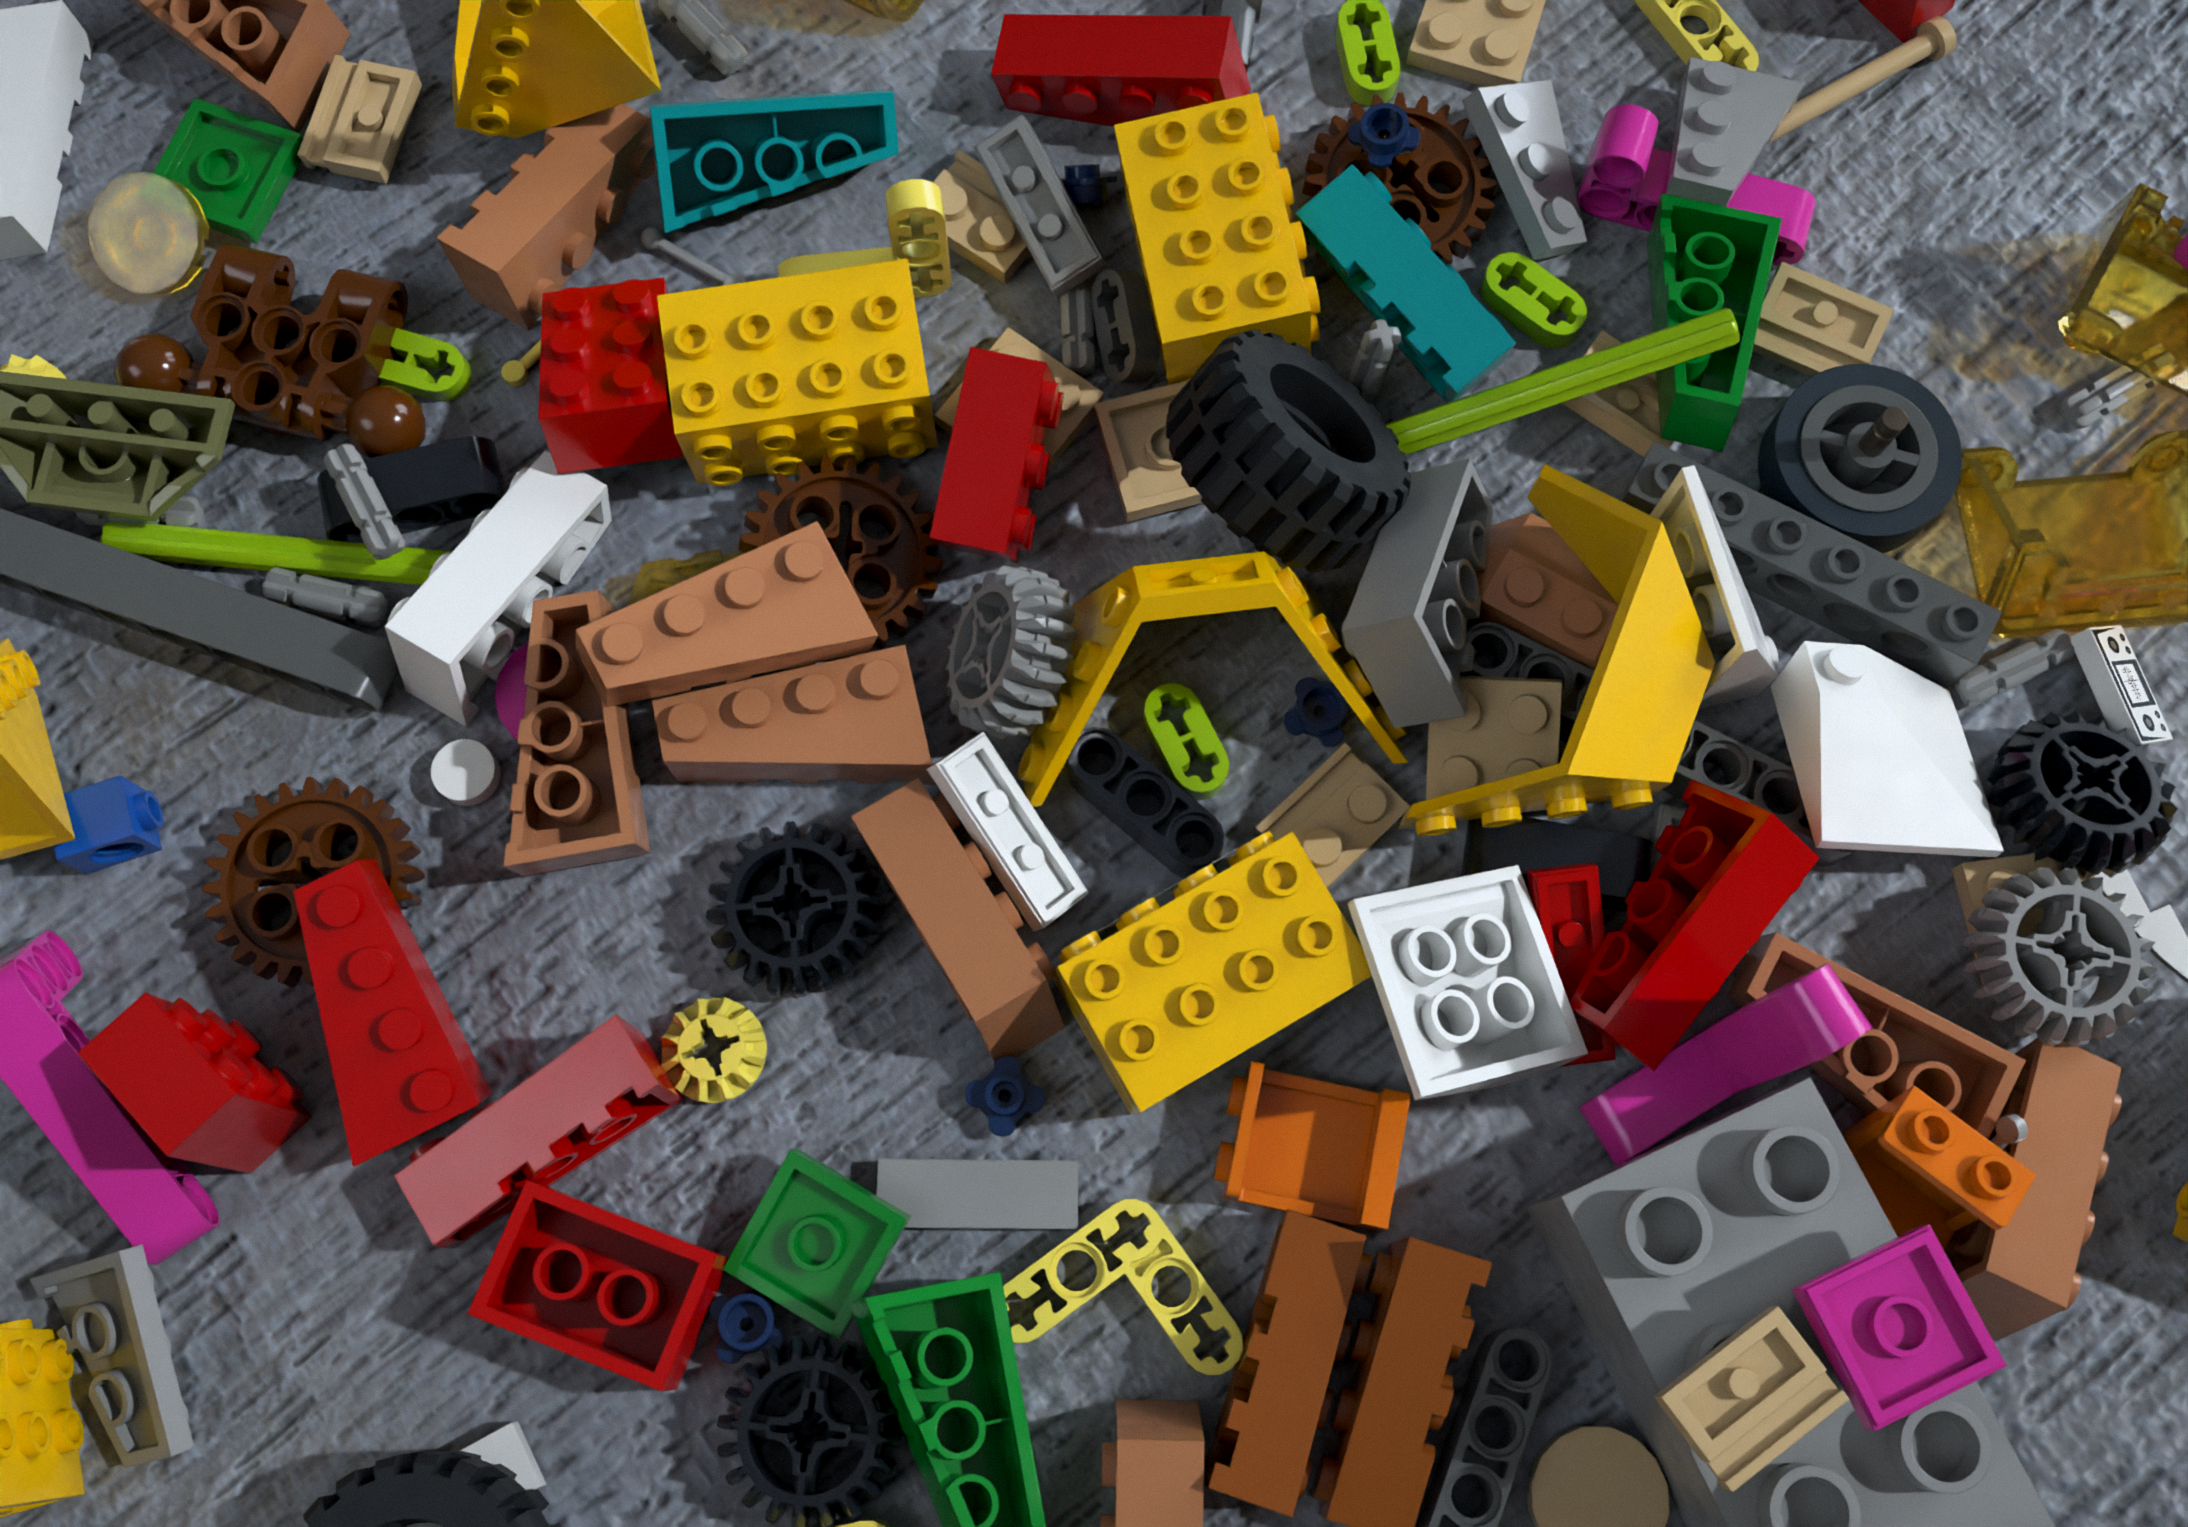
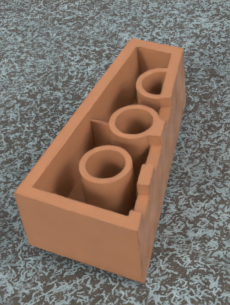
M620 104L549 128L545 132L544 149L537 156L523 153L510 166V182L497 195L485 190L470 205L471 212L475 216L462 229L450 224L437 237L439 244L472 299L526 330H531L540 316H542V293L560 291L574 270H579L585 266L592 255L597 239L609 224L616 223L623 215L629 196L642 179H648L655 172L656 166L650 118L625 104Z
M816 521L576 629V651L605 707L689 691L691 687L720 681L730 683L749 679L751 675L785 668L792 670L815 665L816 662L869 653L878 634L821 526Z
M905 645L652 700L663 762L678 782L760 783L761 779L793 780L794 783H819V780L857 781V784H883L884 781H913L919 777L923 785H937L927 771L933 763Z

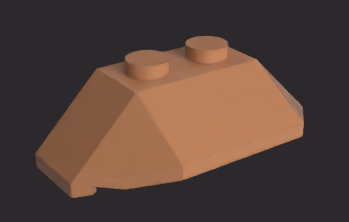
M1530 512L1491 525L1486 568L1484 571L1475 572L1478 580L1479 595L1482 598L1480 614L1478 618L1467 620V626L1473 627L1484 622L1503 625L1595 671L1618 610V603L1548 521Z

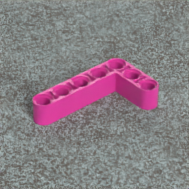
M46 930L0 958V1077L133 1247L143 1244L147 1262L156 1266L220 1225V1217L212 1199L183 1160L166 1156L77 1054L91 1040L62 1004L61 1000L83 978V971L77 957L66 942L55 932Z
M1826 963L1731 1012L1680 1043L1665 1057L1655 1071L1643 1066L1585 1102L1578 1109L1613 1163L1618 1165L1649 1148L1731 1095L1815 1063L1868 1032L1872 1026L1829 963Z

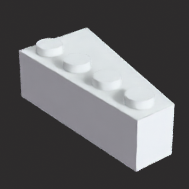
M62 0L0 9V260L48 252L62 184L57 179L61 159L63 156H69L73 136L68 131L73 105L80 106L85 85L80 80L83 60L91 59L94 41Z
M546 450L530 468L524 467L516 473L509 485L508 492L491 510L486 509L476 517L466 538L452 553L443 554L435 562L430 571L429 578L411 598H403L391 611L388 622L384 627L406 692L468 727L480 710L471 700L487 678L497 683L499 672L509 659L507 655L511 650L514 639L523 627L530 629L533 601L552 598V585L555 581L567 585L611 523L612 517L606 484L583 471L558 474L551 453Z

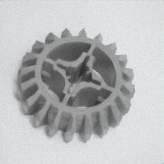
M1002 565L998 571H989L983 578V583H976L974 585L971 600L963 602L961 605L962 615L958 624L952 625L955 633L952 643L947 646V649L950 651L949 663L944 668L945 674L949 676V681L945 688L946 696L951 698V713L958 716L960 725L971 728L976 733L984 731L988 737L1003 740L1005 737L1016 740L1019 735L1030 736L1036 724H1044L1047 720L1048 707L1058 705V691L1062 683H1068L1066 676L1068 663L1075 659L1070 652L1071 643L1077 636V631L1071 627L1075 617V608L1068 605L1070 601L1069 591L1060 587L1059 580L1050 578L1048 574L1031 568L1020 566L1013 568Z
M2040 867L2029 872L2028 877L2025 874L2021 875L2018 873L2004 880L2002 889L1997 887L1984 895L1982 902L1986 908L1974 911L1968 919L1978 932L1966 936L1961 944L1977 953L1978 959L1968 962L1963 971L1972 975L1981 974L1984 985L1979 986L1975 990L1973 997L1986 999L1992 996L1995 999L1997 1005L1993 1009L1991 1019L2003 1021L2014 1016V1036L2024 1038L2036 1032L2039 1040L2043 1041L2046 1045L2054 1046L2064 1040L2071 1047H2079L2088 1044L2090 1039L2100 1041L2113 1036L2117 1031L2116 1025L2123 1026L2129 1024L2138 1016L2133 1006L2146 1002L2147 998L2152 995L2140 981L2151 978L2158 970V968L2143 961L2141 953L2151 950L2155 941L2137 938L2134 928L2141 924L2144 916L2137 914L2125 916L2120 910L2126 894L2115 892L2109 896H2103V877H2090L2081 882L2077 868H2065L2054 874L2050 867ZM2030 908H2043L2044 921L2037 924L2036 933L2025 938L2016 936L2019 924L2025 913ZM2092 975L2098 976L2099 981L2091 999L2083 1007H2073V994L2081 991L2082 979Z

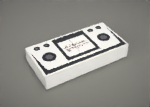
M2122 626L2091 627L2071 636L2070 642L2074 646L2076 656L2109 729L2116 732L2127 727L2126 739L2135 746L2149 744L2148 748H2153L2172 740V735Z

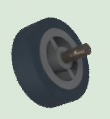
M1848 364L1833 367L1812 376L1802 383L1791 394L1767 427L1758 455L1759 481L1765 496L1881 553L1892 551L1910 541L1943 510L1957 488L1962 469V448L1958 431L1950 414L1939 399L1913 378L1893 369L1869 364Z

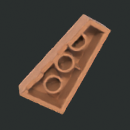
M127 0L298 133L322 90L334 55L341 54L351 35L324 0Z
M599 590L533 601L524 684L527 685L524 718L520 719L517 741V744L520 746L517 781L516 784L512 785L510 811L513 812L510 843H506L503 867L522 876L651 854L629 705L624 703L605 707L576 651V629L615 612L612 605Z
M918 777L851 816L864 844L905 913L910 914L911 921L937 965H941L942 972L969 1021L973 1019L994 1063L1004 1056L1016 1058L1065 1028L1048 984L1050 980L1057 977L1055 970L1037 942L1027 948L1016 932V929L1024 925L1017 909L1005 891L995 896L991 893L983 879L989 877L992 873L975 843L971 841L962 846L953 833V830L961 825L942 793L931 798Z
M1777 932L1760 936L1759 940L1749 949L1727 993V996L1740 1007L1829 963L1872 1026L1868 1032L1831 1055L1808 1065L1866 1116L1870 1115L1915 1085L1989 1140L2026 1060Z
M2036 1038L2015 1053V1055L2026 1060L1999 1116L2001 1118L2010 1114H2016L2023 1118L2027 1124L2028 1135L2026 1139L2014 1144H2008L2003 1149V1151L2036 1174L2026 1195L2006 1227L1993 1230L1979 1219L1956 1230L1944 1249L1947 1255L1953 1257L1951 1264L1991 1338L1996 1341L2058 1312L2067 1310L2075 1301L2081 1286V1276L2075 1271L2080 1249L2089 1239L2095 1224V1215L2090 1211L2094 1188L2103 1178L2108 1166V1154L2103 1151L2108 1128L2114 1123L2121 1108L2122 1099L2120 1095L2116 1094L2122 1067L2079 1047H2071L2064 1040L2060 1044L2049 1046L2040 1041L2039 1038ZM1995 1127L1990 1135L1993 1138L1997 1135Z
M1116 1399L1115 1442H1102L1101 1487H1115L1114 1514H1101L1100 1527H1203L1205 1441L1198 1401Z

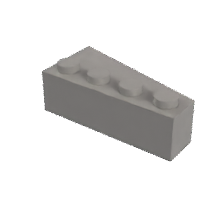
M1470 458L1411 473V484L1406 504L1380 530L1378 538L1374 542L1373 551L1364 574L1358 583V589L1347 617L1342 624L1341 631L1344 646L1351 656L1356 657L1394 728L1466 716L1469 696L1464 690H1459L1458 684L1460 672L1471 671L1473 667L1475 648L1470 642L1465 643L1467 620L1478 618L1480 614L1482 598L1479 595L1478 580L1475 572L1484 571L1486 568L1494 508Z

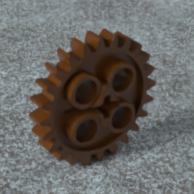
M1398 92L1394 105L1399 106L1406 112L1409 119V127H1415L1419 130L1420 144L1410 153L1399 154L1394 157L1389 167L1377 169L1368 163V155L1362 154L1366 152L1360 146L1351 144L1348 138L1350 126L1355 122H1361V118L1365 113L1364 109L1356 102L1352 103L1347 117L1348 122L1341 117L1333 116L1328 131L1329 134L1319 133L1314 147L1316 153L1309 154L1305 171L1310 175L1305 177L1302 194L1313 198L1353 164L1363 176L1370 171L1379 178L1392 196L1393 200L1389 203L1404 221L1411 218L1422 229L1431 242L1432 246L1430 249L1445 265H1450L1452 254L1464 259L1472 245L1470 240L1479 242L1486 225L1483 221L1489 220L1495 205L1488 199L1492 198L1497 187L1496 180L1486 177L1492 168L1488 157H1476L1482 148L1479 137L1468 140L1464 138L1470 121L1465 118L1451 125L1446 121L1450 110L1449 105L1445 104L1434 115L1427 112V96L1423 95L1415 108L1407 107L1403 92ZM1378 94L1373 96L1370 107L1384 103ZM1389 135L1379 136L1380 139H1388L1390 137ZM1435 182L1443 183L1453 193H1438L1429 184ZM1427 218L1433 219V220H1438V221H1437V222H1431V221H1429Z
M827 455L822 456L819 472L813 474L803 461L797 462L795 470L796 482L793 483L789 478L778 473L775 475L773 483L776 495L761 489L757 493L756 505L762 512L747 511L744 526L753 533L740 535L738 550L747 553L803 528L797 517L804 513L817 514L826 521L828 527L823 532L834 550L840 526L839 507L841 505L849 506L851 510L850 525L845 548V556L849 561L845 573L878 634L874 644L879 649H882L888 641L887 627L901 637L906 635L910 625L905 615L920 620L927 608L920 598L932 599L938 585L928 577L939 574L943 561L929 556V554L937 551L940 544L929 538L930 534H923L930 527L934 515L932 512L914 514L913 510L917 505L920 494L916 491L901 497L897 493L902 478L899 474L890 478L885 484L878 481L879 463L874 462L868 468L865 475L856 472L854 456H848L843 471H835ZM865 521L878 522L887 529L889 537L878 540L869 538L862 532L859 524ZM860 579L874 580L881 585L884 596L878 599L863 597L857 592L854 582Z
M307 777L303 785L302 795H299L295 789L285 782L280 783L278 791L279 802L275 804L260 794L254 796L259 814L251 819L245 814L235 812L232 816L241 829L237 837L228 834H218L216 837L220 844L229 849L226 857H215L206 860V865L221 873L220 880L202 886L203 892L214 898L221 899L219 904L205 912L206 918L216 923L226 924L215 936L216 941L228 947L237 945L231 959L244 966L254 963L253 974L266 980H270L277 973L278 982L288 987L295 988L302 974L306 984L314 987L293 890L300 887L295 884H308L318 879L319 872L327 875L356 860L375 858L400 909L402 907L418 906L422 902L420 898L407 891V884L415 883L425 878V873L417 867L406 864V862L421 853L420 847L412 841H400L411 830L409 824L400 817L391 819L395 808L383 799L373 803L374 794L365 787L359 785L350 794L349 786L339 778H333L325 792L321 783L313 777ZM357 835L358 844L354 853L347 859L337 861L336 852L341 841L349 836ZM291 841L292 850L288 859L281 865L273 867L272 856L276 848L284 842ZM278 881L285 883L279 884L280 886L264 888L258 892V885L262 882ZM291 903L292 913L287 924L281 929L272 931L271 921L276 910L282 905ZM406 920L411 929L412 925L408 922V920Z

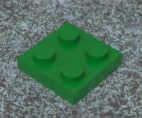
M194 98L141 196L153 209L257 244L301 162L297 154L303 137L301 134Z
M794 1148L788 1152L722 1270L839 1340L845 1335L854 1319L849 1304L867 1296L911 1216L800 1149Z

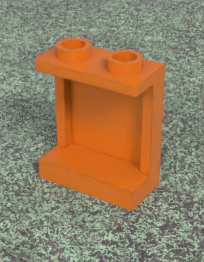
M1251 1061L1245 1077L1234 1075L1226 1114L1237 1116L1233 1143L1221 1140L1213 1177L1214 1181L1225 1183L1222 1199L1280 1212L1289 1209L1322 1221L1377 1233L1387 1230L1411 1094L1385 1088L1380 1093L1264 1069L1265 1064Z
M1915 1085L1841 1133L1897 1237L1918 1226L1930 1224L1943 1250L1956 1230L1979 1219L1993 1230L2006 1227L2036 1177L2035 1173Z

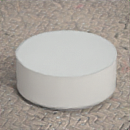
M460 739L445 745L436 754L431 766V779L437 791L450 802L461 806H472L487 800L497 789L501 776L500 765L496 757L483 744L471 739Z

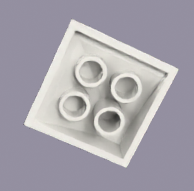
M1695 465L1681 468L1650 515L1663 522L1715 660L1714 668L1699 709L1759 695L1778 677L1779 659L1773 640L1769 636H1764L1757 613Z
M1804 641L1770 687L1815 847L1997 858L2004 850L1950 691L1865 645Z
M1518 865L1356 898L1347 903L1415 1100L1492 1088L1545 1074L1588 1054Z

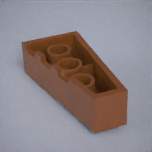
M1289 1209L1281 1213L1243 1338V1350L1239 1361L1235 1364L1204 1466V1484L1209 1489L1293 1518L1297 1499H1302L1309 1480L1313 1462L1309 1454L1316 1429L1321 1431L1330 1408L1333 1390L1327 1388L1333 1362L1334 1360L1342 1361L1350 1339L1353 1322L1346 1320L1345 1317L1352 1292L1359 1295L1362 1293L1369 1274L1372 1255L1363 1252L1366 1235Z
M1412 1237L1390 1243L1387 1254L1377 1251L1367 1282V1291L1376 1294L1370 1320L1359 1318L1349 1350V1359L1358 1361L1352 1388L1349 1389L1341 1386L1332 1413L1330 1426L1340 1430L1333 1458L1322 1456L1312 1490V1498L1322 1501L1318 1514L1325 1519L1349 1527L1415 1526L1435 1458V1446L1425 1443L1428 1430L1439 1431L1445 1418H1447L1454 1394L1453 1376L1445 1373L1449 1359L1457 1361L1462 1349H1467L1475 1320L1470 1317L1471 1308L1465 1305L1471 1283L1482 1287L1486 1286L1492 1262Z

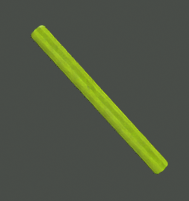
M1724 308L1387 423L1385 426L1392 429L1398 438L1399 450L1409 455L1734 346L1740 341V333L1731 309Z
M116 520L108 521L103 525L100 543L155 561L263 571L279 567L295 571L296 574L423 585L429 578L430 571L435 562L443 554L453 552L404 547L401 552L393 554L387 559L377 560L368 551L364 543Z

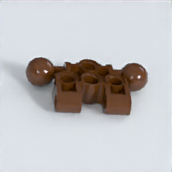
M223 244L217 250L190 314L201 338L209 347L204 363H195L191 352L183 343L162 333L139 335L126 342L115 358L114 376L119 386L231 399L235 403L232 420L261 427L272 435L293 434L326 441L335 432L348 434L350 443L355 449L367 458L420 447L425 439L426 420L418 401L411 394L392 385L377 386L382 383L378 376L381 374L385 359L393 360L395 350L391 347L396 328H403L407 314V290L405 285L397 280L347 269H338L332 275L316 311L303 315L297 309L289 306L295 287V269L290 258L235 244ZM235 327H238V329L235 332L228 335L231 330H233ZM293 339H296L295 343H293L290 347L284 349L287 343H289ZM356 346L353 356L346 361L340 362L343 356L348 352L354 351ZM278 392L273 400L264 404L271 394Z

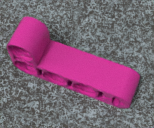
M1624 104L1612 107L1607 111L1591 146L1577 201L1579 207L1589 215L1650 232L1661 193L1666 194L1672 152L1653 148L1659 122L1656 116L1648 109L1637 105ZM1748 173L1726 207L1782 218L1772 265L1779 266L1782 262L1791 265L1802 259L1816 204L1814 196L1798 186Z

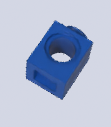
M119 775L64 793L76 840L54 845L57 861L85 874H90L162 850L157 828L163 826V814L158 800L151 791H146Z

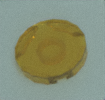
M130 172L110 181L95 198L88 218V242L97 266L114 284L133 293L168 295L186 287L202 270L206 259L202 252L204 250V239L209 240V224L200 202L185 185L155 173Z

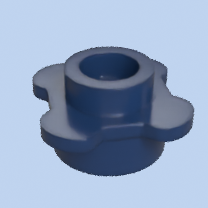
M1381 103L1370 107L1363 114L1361 122L1353 123L1348 131L1350 143L1360 146L1367 153L1370 166L1377 169L1389 167L1394 157L1403 151H1413L1420 144V132L1415 127H1409V119L1406 112L1399 106L1390 103ZM1380 135L1390 136L1388 139L1379 138Z
M1100 164L1064 166L1065 177L1060 178L1074 203L1107 201L1106 183L1117 182V175L1100 176Z
M1313 677L1301 679L1295 687V693L1298 698L1294 709L1287 712L1284 718L1286 730L1294 736L1304 733L1316 737L1325 747L1337 746L1342 742L1345 735L1342 728L1345 716L1352 712L1353 709L1334 684L1318 681ZM1322 707L1326 714L1323 717H1317L1314 714V709Z
M1010 1056L999 1058L995 1062L994 1070L983 1080L971 1081L965 1091L967 1103L971 1107L980 1108L989 1119L990 1131L1000 1137L1011 1135L1015 1131L1016 1123L1021 1121L1028 1112L1036 1113L1040 1111L1045 1102L1042 1088L1037 1085H1031L1021 1073L1020 1062ZM1008 1090L1011 1093L1012 1097L1009 1102L1003 1103L999 1100V1093L1001 1091Z
M755 1289L750 1294H740L733 1298L721 1295L714 1299L709 1308V1315L718 1325L720 1341L716 1346V1352L722 1361L728 1364H735L741 1360L743 1355L758 1351L763 1352V1349L769 1345H776L778 1349L781 1348L784 1335L782 1330L775 1326L772 1311L776 1302ZM745 1318L751 1319L753 1322V1327L749 1331H743L740 1328V1322Z

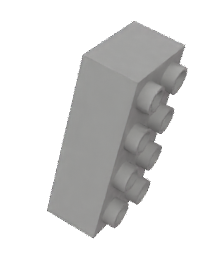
M1811 1077L1758 1096L1651 1147L1621 1164L1605 1169L1526 1207L1648 1451L1657 1459L1668 1484V1491L1686 1527H2056L1977 1381L1877 1431H1866L1850 1400H1848L1733 1493L1724 1491L1716 1481L1718 1480L1708 1465L1700 1460L1653 1397L1768 1306H1779L1827 1369L1826 1374L1838 1389L1844 1391L1791 1288L1896 1238L1897 1235Z

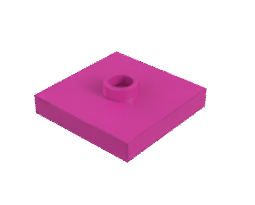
M1930 1224L1918 1226L1791 1288L1866 1431H1877L2007 1366Z

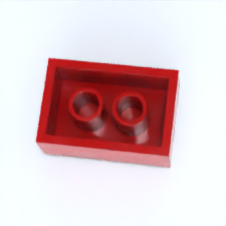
M664 277L648 280L632 279L617 284L586 288L570 287L556 292L542 293L538 419L558 474L683 457L682 449L674 433L657 295L669 294Z
M970 347L929 537L949 549L1018 563L1020 550H1031L1037 526V515L1032 514V509H1030L1033 489L1043 491L1050 466V454L1045 453V446H1043L1047 428L1057 429L1064 393L1058 392L1059 383L1055 381L1046 362Z
M145 992L77 1052L81 1059L168 1157L251 1174L312 1118L298 1101L305 1094L303 1089L282 1068L275 1066L270 1070L256 1054L262 1048L261 1042L245 1025L236 1019H233L228 1024L210 1009L199 1013L193 1006L181 998L176 999L172 1003Z
M526 1180L467 1314L659 1391L677 1390L709 1314L710 1305L714 1301L726 1271L722 1269L729 1257L546 1185Z

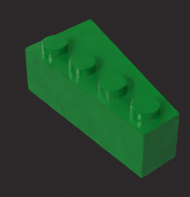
M1661 193L1647 241L1653 332L1728 308L1734 314L1740 333V341L1734 346L1656 371L1660 436L1662 439L1723 452L1741 404L1782 218Z
M1001 1272L866 1297L850 1303L849 1306L870 1356L875 1362L878 1375L888 1386L887 1396L889 1401L899 1411L897 1420L942 1527H1046Z

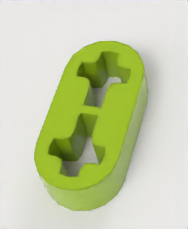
M1348 0L1341 6L1338 12L1335 28V41L1346 89L1349 96L1361 105L1371 106L1373 96L1377 94L1384 103H1387L1393 98L1400 77V60L1388 11L1379 0ZM1354 21H1363L1364 27L1371 29L1369 40L1363 41L1361 30L1358 25H1353ZM1372 61L1374 74L1376 77L1382 78L1381 82H1372L1370 75L1364 74L1366 62Z
M1507 252L1499 254L1489 263L1481 282V295L1484 302L1493 311L1534 341L1547 348H1563L1576 340L1587 318V307L1584 299L1576 291L1529 257L1520 253ZM1511 276L1518 278L1520 281L1518 287L1512 286L1506 291L1499 286L1501 280L1506 281ZM1558 310L1565 312L1567 315L1566 321L1561 320L1556 325L1547 321L1549 314L1554 315Z
M396 328L391 341V347L401 358L405 359V362L385 359L381 374L378 376L382 381L380 385H392L407 393L445 402L457 399L467 391L473 376L471 366L455 346L445 341ZM447 361L454 372L451 376L441 375L436 383L422 366L426 365L442 369Z
M1176 683L1158 686L1151 691L1145 701L1143 722L1146 732L1170 779L1194 800L1212 798L1222 790L1226 783L1229 770L1227 753L1199 699L1191 689ZM1169 701L1174 709L1181 707L1187 709L1182 717V728L1186 733L1185 735L1179 737L1175 727L1169 720L1158 722L1157 718L1161 716L1162 703ZM1192 746L1202 763L1214 762L1215 765L1211 768L1209 782L1203 783L1198 775L1187 778L1184 774L1189 770L1190 757L1186 751L1187 748Z

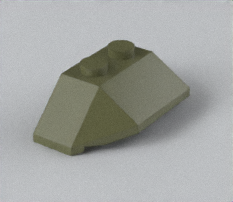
M0 371V467L26 502L33 507L156 521L221 462L235 403L227 398Z

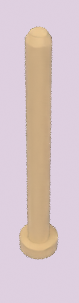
M1935 16L1919 26L1917 36L1797 101L1791 111L1787 112L1769 143L1926 57L1937 61L1951 54L1957 45V38L1952 25L1944 17Z

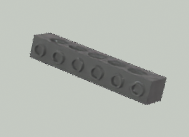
M1655 441L1636 469L1620 500L1650 515L1681 468L1695 465L1747 589L1859 645H1865L1945 688L1950 687L1978 665L2002 613Z

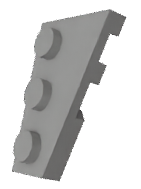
M1690 57L1682 79L1666 194L1726 207L1754 166L1757 157L1765 145L1770 142L1787 112L1789 113L1797 102L1805 83L1733 67L1721 61H1708Z
M1544 80L1477 88L1463 99L1462 102L1533 260L1571 253L1586 243L1587 240L1552 81Z
M143 1244L31 1278L30 1281L39 1299L42 1300L52 1296L66 1323L56 1333L59 1339L65 1340L67 1355L80 1351L93 1377L88 1396L124 1468L173 1457L194 1448L188 1424V1410L182 1400L171 1357V1344L164 1330L154 1291V1277L148 1267Z

